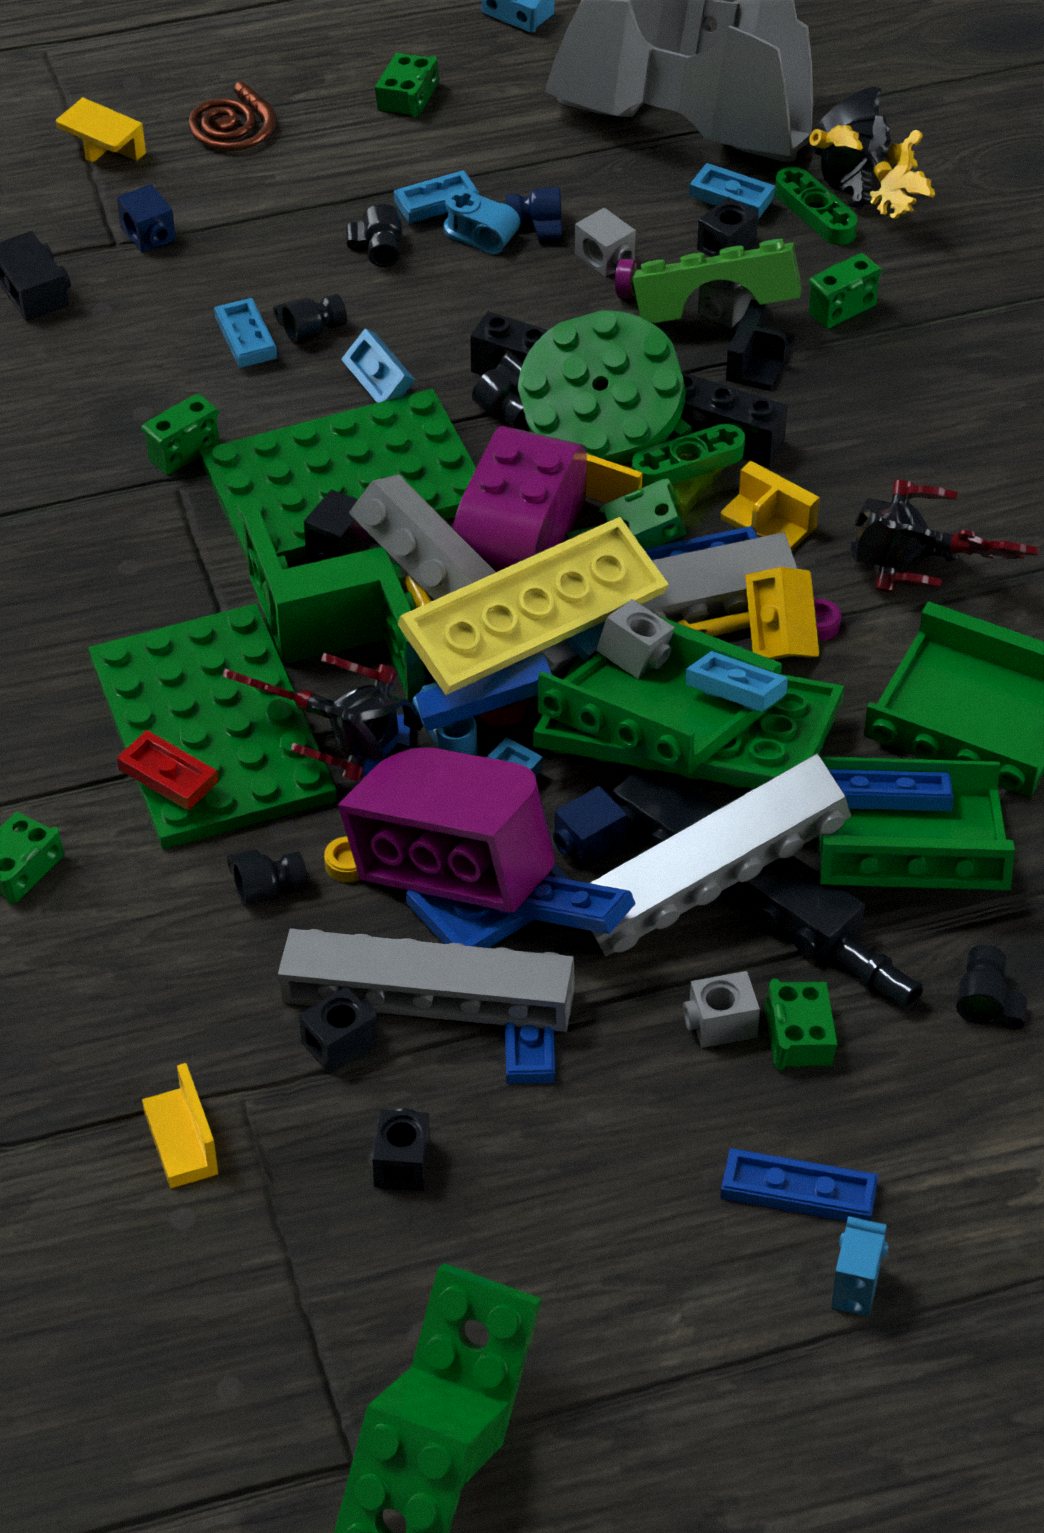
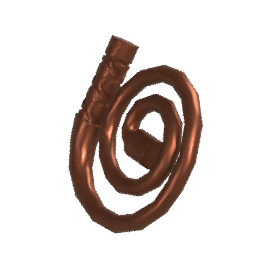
M240 81L234 86V93L251 106L264 122L262 129L255 136L238 142L216 141L241 138L249 133L254 126L255 114L250 107L240 101L228 98L211 99L200 103L192 110L188 124L192 135L210 148L223 151L245 150L263 142L270 137L275 129L276 117L271 104L262 99L244 81ZM230 108L238 109L246 116V123L234 131L230 130L238 122L239 116ZM206 110H208V111H207V112L204 114V116L201 118L202 130H203L208 136H210V137H212V138H214V139H216V140H213V139L207 137V136H206L205 134H203V133L199 130V128H198V125H197L198 117H199V115H201V114H202L204 111H206ZM219 115L224 116L213 122L215 128L213 129L210 125V120Z

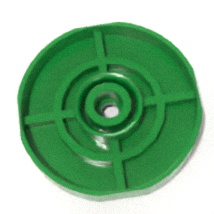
M601 310L563 321L548 330L534 344L526 356L518 381V391L530 432L583 444L586 447L587 454L619 465L632 461L633 456L638 451L661 444L670 436L680 420L686 397V388L673 343L667 335L653 323L642 317L612 310ZM601 384L608 385L606 389L601 391L594 389Z

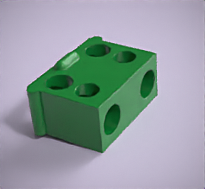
M395 53L374 87L377 109L379 111L411 115L412 118L418 117L440 82L436 56L423 57Z
M860 253L812 276L808 280V284L811 286L808 314L823 327L829 329L875 306L877 303L879 275L882 274L883 270L864 253Z
M195 394L145 422L141 430L145 433L148 460L168 476L199 458L200 449L219 445L217 416L220 413L219 409L201 394Z
M662 479L602 505L599 509L606 523L621 517L624 523L629 525V530L643 549L663 545L687 534L676 504L679 501V497L669 479ZM662 507L669 509L665 515L658 513ZM675 524L672 529L664 528L667 525Z
M18 811L0 827V895L6 898L8 904L17 903L65 856L57 827L49 828Z
M776 978L772 979L769 982L764 1006L774 1067L782 1071L785 1067L832 1066L837 1048V1039L827 982H780Z

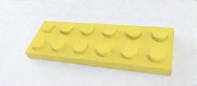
M618 517L400 616L398 626L444 694L448 695L606 621L610 614L631 599L639 604H643L664 594L669 584L622 518Z

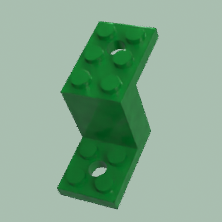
M260 510L243 514L248 575L282 664L383 641L394 669L398 670L397 676L406 698L410 702L413 701L415 694L421 691L422 686H425V680L430 679L431 675L398 626L401 615L416 609L411 592L404 593L402 589L404 582L399 563H391L387 551L383 547H378L288 568L285 556L277 557L278 542L273 526H265Z
M446 1263L437 1268L412 1366L367 1405L334 1533H395L384 1523L383 1511L385 1509L396 1510L404 1517L407 1526L405 1533H450L462 1487L503 1445L542 1298ZM475 1320L486 1327L489 1335L486 1345H477L469 1340L465 1333L466 1321Z

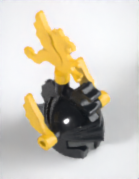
M873 86L850 95L836 105L817 124L809 140L810 144L814 147L815 154L821 156V171L824 179L827 180L831 187L834 186L836 190L853 195L848 201V206L862 209L866 204L872 203L876 205L882 197L877 210L880 211V214L886 215L887 205L891 202V208L895 210L893 214L890 213V216L893 219H897L900 214L904 215L907 211L913 212L914 209L911 205L917 202L916 198L908 196L904 189L911 194H923L934 198L935 192L931 187V179L925 178L923 172L910 171L911 168L918 167L917 160L914 159V151L911 150L913 144L917 145L920 143L922 133L919 130H913L903 143L899 145L893 143L890 145V126L887 124L885 116H879V100L882 89ZM889 163H891V165H894V166H896V167H895L894 169H892ZM873 171L881 183L879 191H872Z

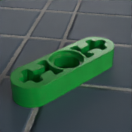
M786 167L778 171L775 185L776 197L825 241L834 245H845L855 239L858 218L850 208L806 170L799 167ZM818 203L824 205L825 207L813 208L808 206L807 204Z
M716 425L638 451L632 458V469L642 472V488L662 479H669L671 484L739 462L744 456L745 434L735 425ZM694 453L699 458L693 461H686L680 459L678 455Z

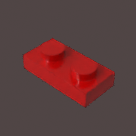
M148 730L142 733L117 757L118 770L188 811L218 783L217 770Z

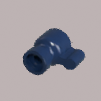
M560 187L534 189L528 197H523L520 194L506 195V204L518 213L521 224L525 220L532 222L539 242L562 240Z

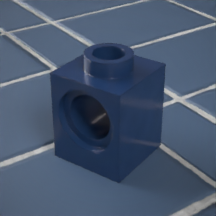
M152 184L117 197L120 227L141 253L176 240L173 209Z
M600 786L555 810L553 833L555 846L563 856H570L581 869L626 844L627 814Z

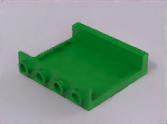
M928 601L921 613L919 632L877 704L869 702L867 705L863 736L926 760L1000 762L998 785L1007 790L1032 797L1044 774V641Z
M659 616L675 627L669 642L672 651L661 668H652L639 679L600 653L565 679H560L543 671L538 674V713L689 775L771 709L779 700L763 712L744 708L742 704L722 697L709 696L702 690L686 685V669L710 651L781 675L782 663Z
M819 756L827 769L950 773L953 791L952 811L849 808L852 817L845 820L838 830L831 834H820L817 836L820 885L1011 890L1015 847L1014 841L1006 840L998 793L1000 762Z

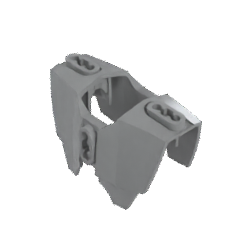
M581 0L555 57L545 93L557 97L558 102L603 115L633 117L643 103L681 113L702 134L703 139L731 145L735 149L779 161L796 160L797 152L810 141L809 138L812 133L813 79L809 29L806 24L797 19L794 0H736L734 2L722 0ZM709 16L717 21V28L713 32H710Z

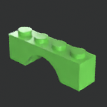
M772 239L761 242L759 249L744 251L743 246H733L720 250L719 256L705 258L704 253H693L682 256L679 263L665 265L664 260L641 264V269L636 270L632 278L640 317L651 323L681 319L690 294L702 284L714 280H729L741 284L754 295L760 305L800 298L802 286L794 242L784 244L783 239Z

